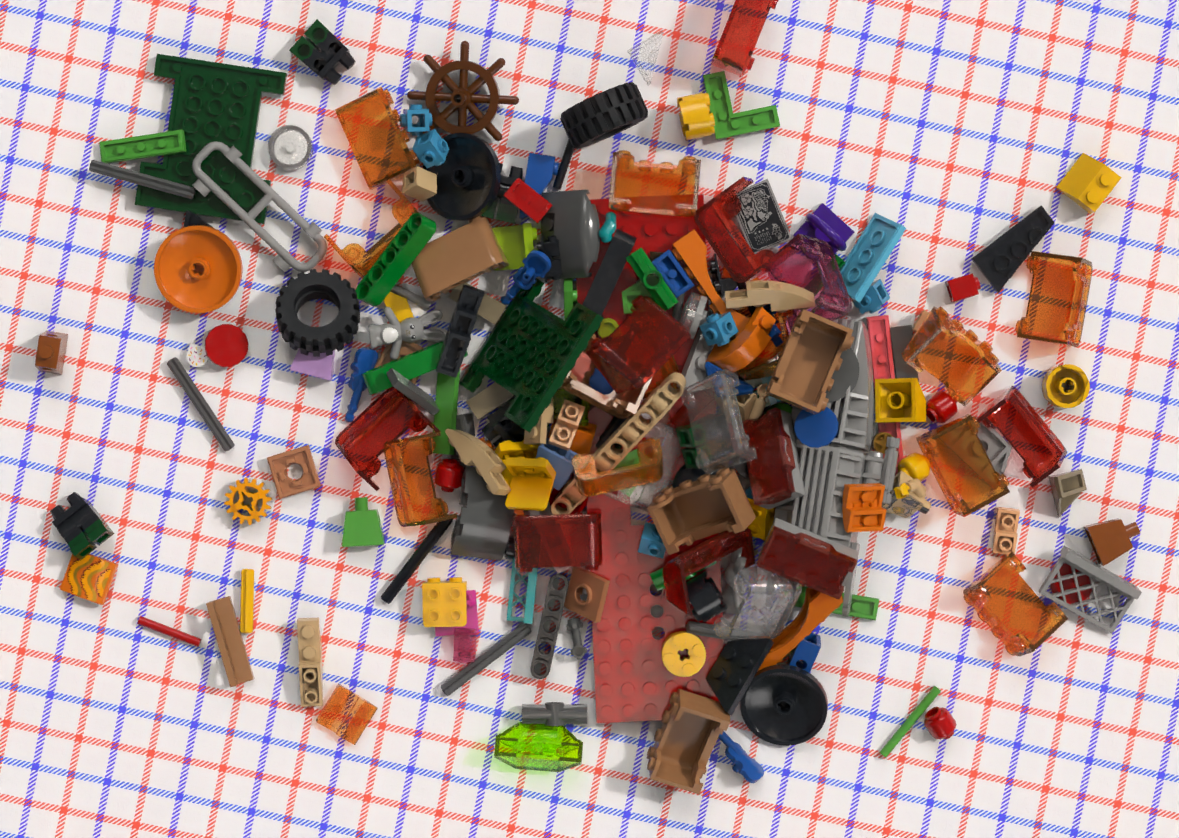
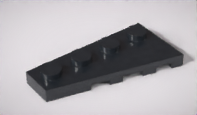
M1041 205L971 259L995 291L999 293L1055 222Z

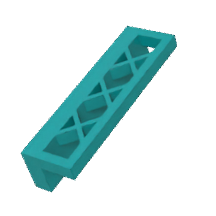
M515 534L516 550L512 561L507 620L532 624L541 537ZM519 539L532 540L531 549L526 554H523L518 548ZM518 552H519L522 557L517 560V556H518ZM528 554H530V561L526 557ZM524 558L529 564V571L521 576L516 566ZM517 574L520 578L515 582V576ZM527 575H528V583H527L526 580L524 579V577H526ZM522 580L527 586V592L519 597L514 591V586ZM513 596H515L518 599L514 603ZM525 596H526V604L522 601V599H523ZM518 602L525 608L524 617L512 616V607Z

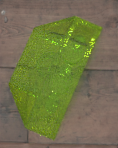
M518 722L503 733L496 735L494 758L515 769L561 772L581 765L583 742L578 740L563 725L547 726L545 724H522V722Z

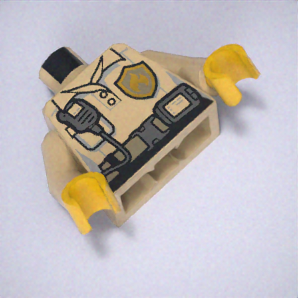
M903 471L895 475L893 491H890V494H892L891 504L882 503V507L887 510L886 513H893L904 518L911 516L917 510L926 514L931 508V503L925 500V486L919 479H913Z

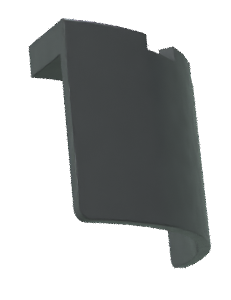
M466 466L462 475L459 504L463 505V507H461L460 515L456 517L451 534L450 554L500 561L508 544L514 509H508L505 506L507 495H495L487 489V483L477 473L476 467Z

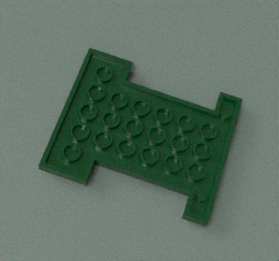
M157 54L154 76L175 79L168 131L184 130L186 152L164 155L163 165L141 162L139 173L194 187L193 184L198 178L193 173V159L207 144L215 141L222 142L229 148L234 146L243 154L240 158L251 168L262 93L284 95L287 73ZM219 150L212 151L202 161V171L247 213L264 197L265 193ZM264 180L271 187V181ZM137 185L135 205L185 213L187 210H191L198 215L242 221L212 191L204 197L196 189L194 198L189 199ZM268 205L254 219L257 223L265 224Z
M539 279L529 290L521 288L511 300L459 381L460 385L474 393L486 375L514 394L516 397L504 415L529 433L537 425L541 414L550 405L552 397L563 385L565 377L574 368L576 360L582 351L587 348L589 340L600 328L601 322L604 319L578 302L566 320L536 304L533 300L540 294L544 285Z

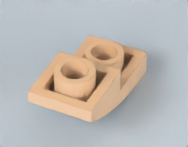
M566 399L564 400L548 444L569 451L585 406Z
M997 507L993 553L1015 555L1020 516L1019 509Z

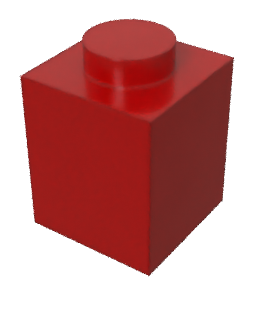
M973 273L945 281L951 302L978 295V290L981 289L978 277H974Z

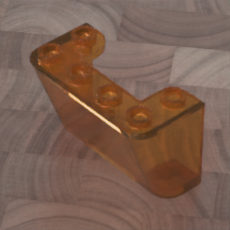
M382 86L335 109L370 190L403 177L405 172L420 163L413 149L410 150L408 148L407 142L410 139L406 130H401L398 125L401 119L397 109L392 110L391 104L394 101L388 89L384 90Z
M629 151L613 152L608 204L610 209L682 217L696 215L701 160L686 156L679 160L678 166L670 162L654 164L648 160L634 162L635 157Z
M933 307L901 354L908 365L919 373L925 369L945 385L951 397L963 406H966L1002 371L998 365L999 359L991 352L993 348L988 342L978 340V336L972 330H965L963 324L958 319L954 318L952 320L948 317L949 314L942 307Z
M652 437L637 443L639 463L597 472L593 453L571 455L570 459L578 492L585 497H591L659 481L664 474L660 439Z
M1010 552L964 589L963 598L967 604L973 606L978 612V617L988 624L992 634L1003 642L1005 649L1010 655L1023 656L1034 652L1068 618L1055 602L1044 605L1019 575L1026 567L1013 552Z

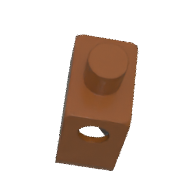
M45 331L40 334L35 367L39 371L62 375L68 334Z
M1118 518L1084 526L1097 561L1102 566L1132 549L1133 545L1130 538L1140 534L1136 522L1124 526L1123 521Z

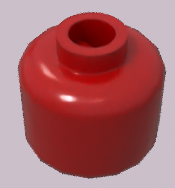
M937 392L926 402L927 417L934 423H945L958 410L956 397L952 393Z
M443 459L442 462L437 464L435 483L441 487L442 491L453 492L454 489L461 487L464 467L460 465V461Z
M934 707L925 714L924 725L933 738L946 740L954 734L957 724L946 708Z

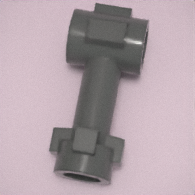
M580 618L568 619L566 627L567 630H571L574 645L573 649L570 650L571 655H574L578 660L583 659V656L587 653V647L582 645L580 628L583 627V623L580 621Z

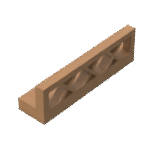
M231 596L206 603L230 687L254 680Z

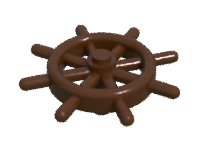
M467 41L461 42L460 61H453L441 67L431 55H425L423 60L432 69L434 74L428 82L426 92L409 91L407 97L410 100H425L426 107L429 109V113L432 114V126H429L430 131L440 127L451 134H474L486 129L496 141L502 140V134L491 122L495 118L500 104L516 105L519 103L517 96L500 95L498 84L493 76L505 65V60L499 58L488 69L478 63L469 61V43ZM460 70L459 86L448 75L450 72ZM468 70L479 75L469 87ZM442 81L452 93L436 92L439 83ZM485 83L487 84L490 95L474 94ZM436 101L452 103L440 113ZM474 103H489L486 114L484 115ZM458 109V125H454L446 119ZM467 109L478 121L470 126H466Z

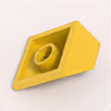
M917 378L875 379L876 423L926 422V399Z

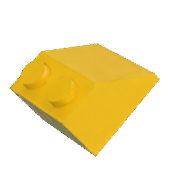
M1082 153L1056 188L1089 214H1092L1099 208L1122 177L1105 164Z

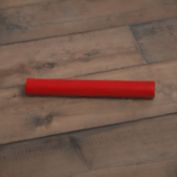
M140 616L137 623L199 647L202 640Z

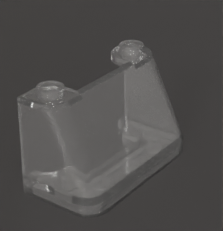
M728 369L717 371L686 387L681 395L682 402L687 408L698 455L696 456V464L699 469L706 473L716 472L725 467H732L758 459L755 448H749L748 440L750 439L745 434L736 394H739V392L734 387L740 385L737 374Z
M761 563L739 571L734 579V590L742 598L741 603L734 616L727 619L724 617L716 619L712 629L722 639H774L778 637L801 594L802 586L799 579L784 574L785 568L776 570Z

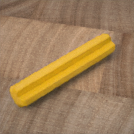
M242 569L240 632L252 633L254 570Z

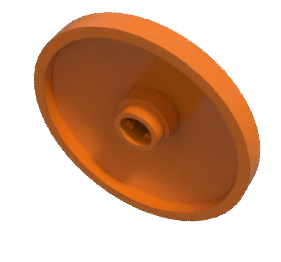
M192 225L173 232L159 247L154 261L155 280L162 295L175 307L191 313H207L222 307L236 294L242 280L243 266L237 247L227 235L209 226Z

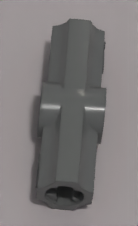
M562 702L522 704V724H545L547 726L587 724V704H564Z

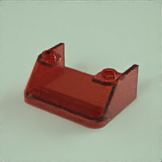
M735 0L711 65L743 77L746 69L750 71L755 58L751 57L770 8L775 10L778 0Z
M742 177L701 206L694 215L695 223L732 279L738 283H746L774 269L799 251L797 247L788 246L777 255L769 249H763L756 254L753 252L732 218L740 213L742 208L737 194L754 182L752 178Z
M1014 386L1003 392L977 418V421L979 423L982 421L987 428H997L1024 460L1022 470L1029 479L1032 478L1030 483L1032 488L1059 469L1067 454V450L1062 442Z
M391 387L384 391L336 437L335 445L354 470L377 491L380 488L372 477L379 472L381 467V461L378 457L409 428L413 432H420L429 425L437 434L441 431L415 402L394 387Z
M747 527L744 531L736 534L734 531L728 532V530L721 532L669 560L664 565L662 572L667 601L689 615L691 610L686 577L742 548L741 557H746L745 568L749 576L756 579L757 570L751 530Z

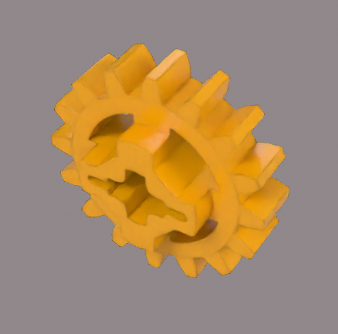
M247 477L244 478V483L237 480V487L229 486L232 492L225 493L229 501L224 502V505H230L227 513H234L233 520L239 517L240 524L247 520L248 524L251 525L253 519L257 522L261 521L260 515L267 517L265 509L272 508L267 502L273 499L272 497H267L266 494L270 492V489H263L264 482L258 485L256 478L249 482ZM246 486L253 487L257 489L258 492H249ZM238 492L240 495L239 500L234 504V498ZM245 496H247L248 498H253V501L251 502V507L249 504H244V501L246 500ZM260 499H263L262 507L259 510L257 507ZM239 510H247L251 516L243 515Z

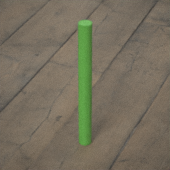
M934 686L879 753L885 758L891 753L941 692L940 689Z

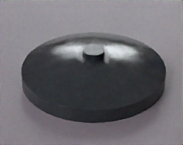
M468 133L450 134L442 138L449 147L445 162L439 166L434 165L429 168L423 165V169L437 174V194L428 198L427 201L432 209L444 218L457 221L472 220L482 215L492 205L497 196L501 180L499 160L493 148L481 137Z
M773 665L763 668L756 673L740 701V710L747 727L760 739L776 745L789 746L808 741L821 730L827 717L828 700L821 683L806 670L792 665Z

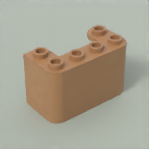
M805 309L800 311L769 382L766 394L814 415L824 411L829 400L825 398V392H830L833 386L834 379H832L834 370H839L843 361L840 358L841 353L844 350L850 349L853 343L854 336H851L853 330Z
M593 334L587 348L582 351L576 360L574 368L569 371L560 388L617 418L625 419L635 415L656 371V367L651 365V361L644 357L633 360L627 359L626 364L622 367V371H619L616 376L619 382L616 383L613 392L604 395L592 389L589 384V378L594 372V368L602 367L603 359L606 357L608 350H610L604 342L596 340V335Z
M725 467L718 470L717 474H704L697 481L686 480L676 488L668 486L660 491V495L652 499L653 502L647 509L669 555L679 552L678 547L680 545L684 546L687 544L689 546L696 540L727 530L728 532L734 531L736 534L744 531L753 522L756 516L734 469Z
M678 689L670 697L669 704L671 706L669 710L664 711L661 729L658 728L654 736L655 744L648 749L646 757L649 759L647 770H649L651 780L700 794L703 787L700 779L706 773V765L719 734L722 735L724 730L727 731L731 722L730 715L724 710L719 701Z

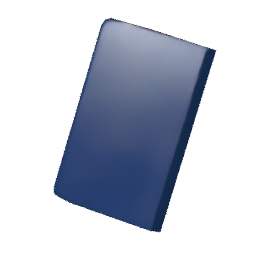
M667 250L652 261V264L661 273L663 280L676 298L695 286L670 250Z

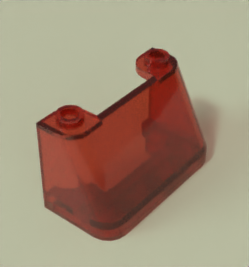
M640 295L631 302L630 310L632 313L609 336L604 338L599 336L594 339L590 344L592 347L586 352L617 394L638 389L647 383L691 337L690 332L684 325L648 296L643 297Z
M601 512L586 514H532L530 516L525 514L513 515L515 568H519V572H533V568L585 566V570H598V566L603 565Z

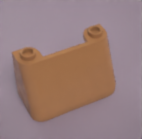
M481 216L468 220V224L427 243L411 263L425 300L432 303L441 299V292L447 294L449 290L486 272L490 273L493 269L499 268L501 270L509 266L487 217L481 218Z

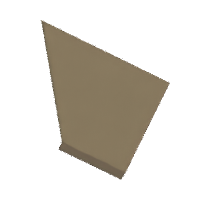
M1082 469L1049 476L1058 518L1082 491L1087 490Z

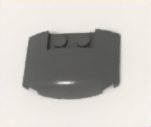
M586 189L542 193V197L553 206L541 220V235H544V240H548V236L555 235L556 239L559 240L560 256H552V260L561 259V279L589 278L592 273H588L592 263L597 262L600 246L598 234L600 230L599 217L595 204H591L586 195L590 194L589 190Z

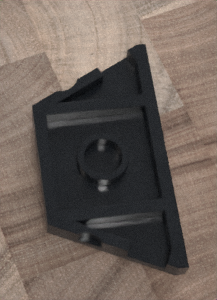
M771 639L727 641L707 675V682L729 715L732 716L773 646L774 642Z

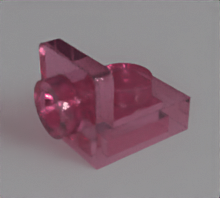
M455 628L453 661L463 664L475 662L477 629Z

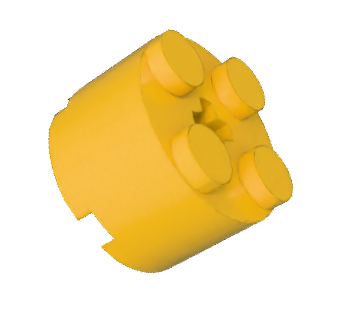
M698 93L677 98V107L681 109L679 118L685 141L715 134V120L713 113H710L708 93Z
M1070 364L1052 367L1045 374L1042 381L1044 398L1051 405L1058 408L1078 406L1087 398L1090 390V383L1084 371ZM1067 381V385L1070 386V389L1064 391V388L1061 387L1062 383H1066Z
M679 631L665 639L661 649V656L668 671L676 676L689 677L696 674L703 667L706 651L697 635L687 633L686 631ZM687 649L689 656L681 659L678 651Z

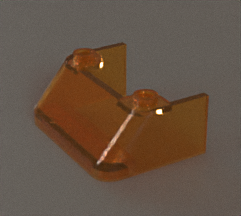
M390 179L386 182L400 197L392 207V214L399 223L367 252L356 243H351L344 249H341L328 234L324 236L361 279L364 278L409 217L414 213H419Z
M440 431L386 441L384 443V455L396 515L402 527L427 525L457 518V513L447 514L448 505L441 498H436L428 455H432L435 449V441L432 437L441 436Z

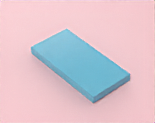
M875 213L829 287L860 303L906 228Z

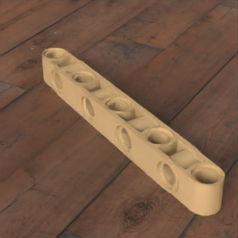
M672 373L657 386L640 404L636 414L628 417L569 479L562 490L556 495L551 505V512L555 517L565 518L580 505L671 409L683 394L686 386V379L682 374ZM670 383H677L680 388L674 389L670 386ZM647 413L651 416V419H645L641 414ZM613 444H620L623 448L617 449ZM590 473L594 478H588L585 474ZM558 503H564L567 507L562 508Z

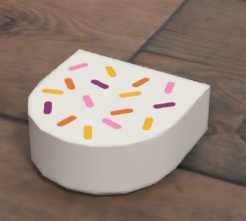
M190 343L186 356L188 363L193 367H203L209 360L205 347Z

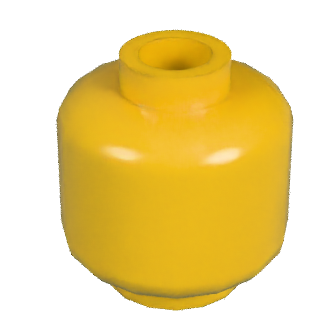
M911 453L898 463V472L903 471L913 479L917 478L922 481L930 473V462L922 454Z

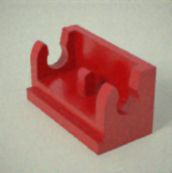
M520 178L516 179L503 195L537 224L553 206Z

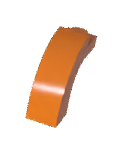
M756 307L744 330L734 340L723 346L718 347L715 344L705 362H710L728 373H734L746 367L759 356L770 342L772 337L768 334L776 319L763 307Z

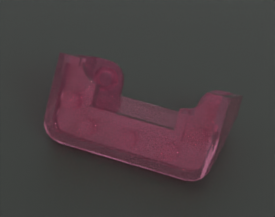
M798 233L765 263L768 276L772 281L792 284L814 293L815 307H811L807 311L834 321L852 310V303L834 252L827 242ZM792 309L794 316L786 319V329L789 334L799 312L802 310Z

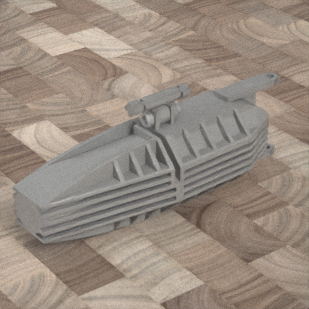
M827 316L826 319L853 330L851 336H854V340L850 348L854 351L859 362V378L852 392H850L849 386L845 398L842 400L840 398V400L833 403H827L826 407L833 411L839 423V433L831 441V444L819 448L809 447L800 442L794 430L800 462L798 464L801 479H803L805 496L777 506L775 508L774 520L775 518L781 519L859 551L860 544L857 543L858 532H846L844 529L842 510L844 484L881 483L885 485L882 503L891 504L892 494H890V491H893L898 451L896 450L897 448L899 449L900 438L887 437L886 447H888V450H885L884 458L883 453L870 451L873 431L874 385L868 329L860 320L855 321L836 317L831 319ZM793 406L791 412L793 429L795 420L802 411V409ZM857 561L845 583L842 616L848 617L850 613ZM768 567L764 604H771L776 576L793 580L799 579L784 574L785 568L776 570Z

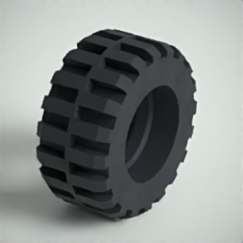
M629 82L605 90L573 105L562 112L560 120L571 145L576 149H580L616 135L645 120L648 117V109L637 85Z
M311 269L308 274H304V272L298 273V278L296 279L291 277L287 281V287L282 286L279 291L280 296L276 299L277 325L284 341L289 342L290 347L294 350L300 348L301 354L308 355L309 352L313 353V357H320V353H326V356L333 354L332 351L335 349L338 352L344 349V343L350 344L353 340V335L357 334L359 329L358 323H360L359 300L357 299L355 289L351 288L350 282L347 279L341 281V275L337 273L331 275L329 270L322 269V272H316V269ZM314 299L328 300L335 304L339 310L337 317L331 323L322 327H312L302 323L298 319L297 313L305 303Z

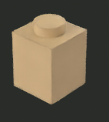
M418 166L403 174L402 193L422 202L437 194V174Z

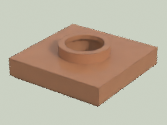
M309 445L267 457L279 499L322 486ZM292 464H298L303 469L301 478L297 480L291 479L287 474V469Z
M574 566L564 607L595 623L600 622L610 581L580 566ZM583 588L587 591L586 601L580 598V595H583Z

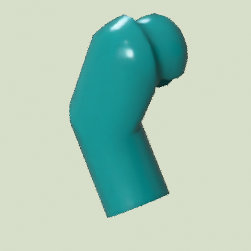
M613 212L606 214L605 223L598 233L601 241L604 243L612 240V234L616 230V214Z

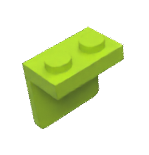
M532 223L492 227L509 263V266L501 270L499 268L493 270H514L524 267L522 260L527 257L530 251L537 250L534 249L533 242L537 240V228H532Z

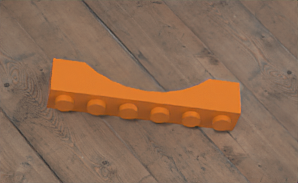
M694 229L672 244L674 249L671 252L678 262L680 260L686 265L684 271L689 278H695L699 284L696 287L702 296L708 297L711 302L708 306L712 312L719 315L727 312L731 313L739 331L734 335L736 338L744 330L750 318L736 312L732 308L726 309V303L717 294L708 274L706 261L707 247Z
M816 582L814 585H810L806 589L805 600L797 617L782 631L769 637L774 644L759 670L781 662L806 636L810 635L820 623L824 622L835 609L840 607L843 603L842 594L837 595L820 588Z

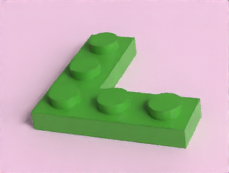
M725 71L703 75L705 90L710 99V113H713L715 120L716 140L780 127L776 105L733 113Z

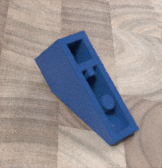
M529 153L525 183L542 195L551 183L553 175L557 176L559 163L555 162L556 158L554 156ZM520 210L519 218L524 220L527 215Z

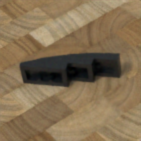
M463 284L440 352L436 372L457 377L471 340V333L478 317L479 307L485 294L483 290Z

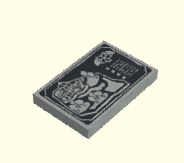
M768 179L727 195L752 256L792 240Z

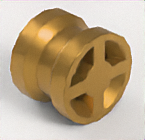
M887 432L877 433L872 440L874 450L885 454V450H888V447H886L887 437L893 436Z

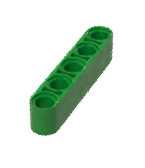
M420 213L412 214L356 287L357 299L373 307L380 305L436 231L435 221Z
M444 341L364 372L362 377L369 394H376L393 387L387 377V372L391 368L408 380L435 370Z

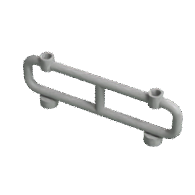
M217 141L207 144L193 159V173L198 178L193 186L204 197L212 191L278 254L272 261L284 273L290 267L299 272H307L313 269L327 252L326 241L319 234L322 229L314 222L309 224L240 158L243 154L234 146L229 148L224 143ZM219 150L265 193L264 197L248 213L202 171L201 163L212 151ZM271 201L282 209L318 244V251L308 262H298L254 220Z

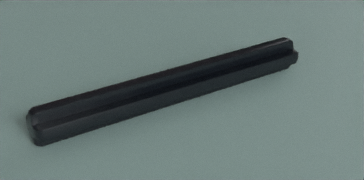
M447 513L443 514L381 595V599L387 604L392 602L453 522V518Z

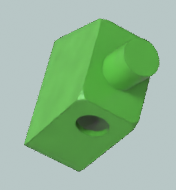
M368 497L355 498V511H346L342 547L384 545L385 538L378 509L368 510Z

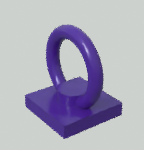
M822 203L813 214H806V221L793 235L822 263L826 264L838 250H846L845 242L853 235L854 231Z

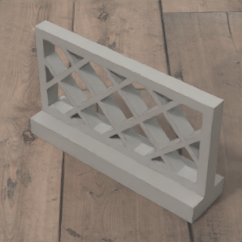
M1064 545L1060 551L1061 556L1038 592L1112 634L1134 599H1138L1142 592L1134 584ZM1065 562L1071 566L1072 574L1060 576L1059 569ZM1088 575L1090 584L1079 587L1077 576ZM1073 578L1076 588L1064 591L1062 580ZM1059 582L1061 592L1051 594L1046 591L1051 583ZM1100 585L1107 586L1108 594L1097 597L1095 587ZM1092 588L1094 598L1082 601L1080 591ZM1077 592L1079 602L1067 603L1065 595ZM1119 595L1127 597L1123 605L1115 607L1113 597ZM1110 598L1112 608L1100 611L1098 601ZM1095 602L1097 612L1086 614L1083 605ZM1113 612L1114 620L1110 626L1104 624L1101 615Z

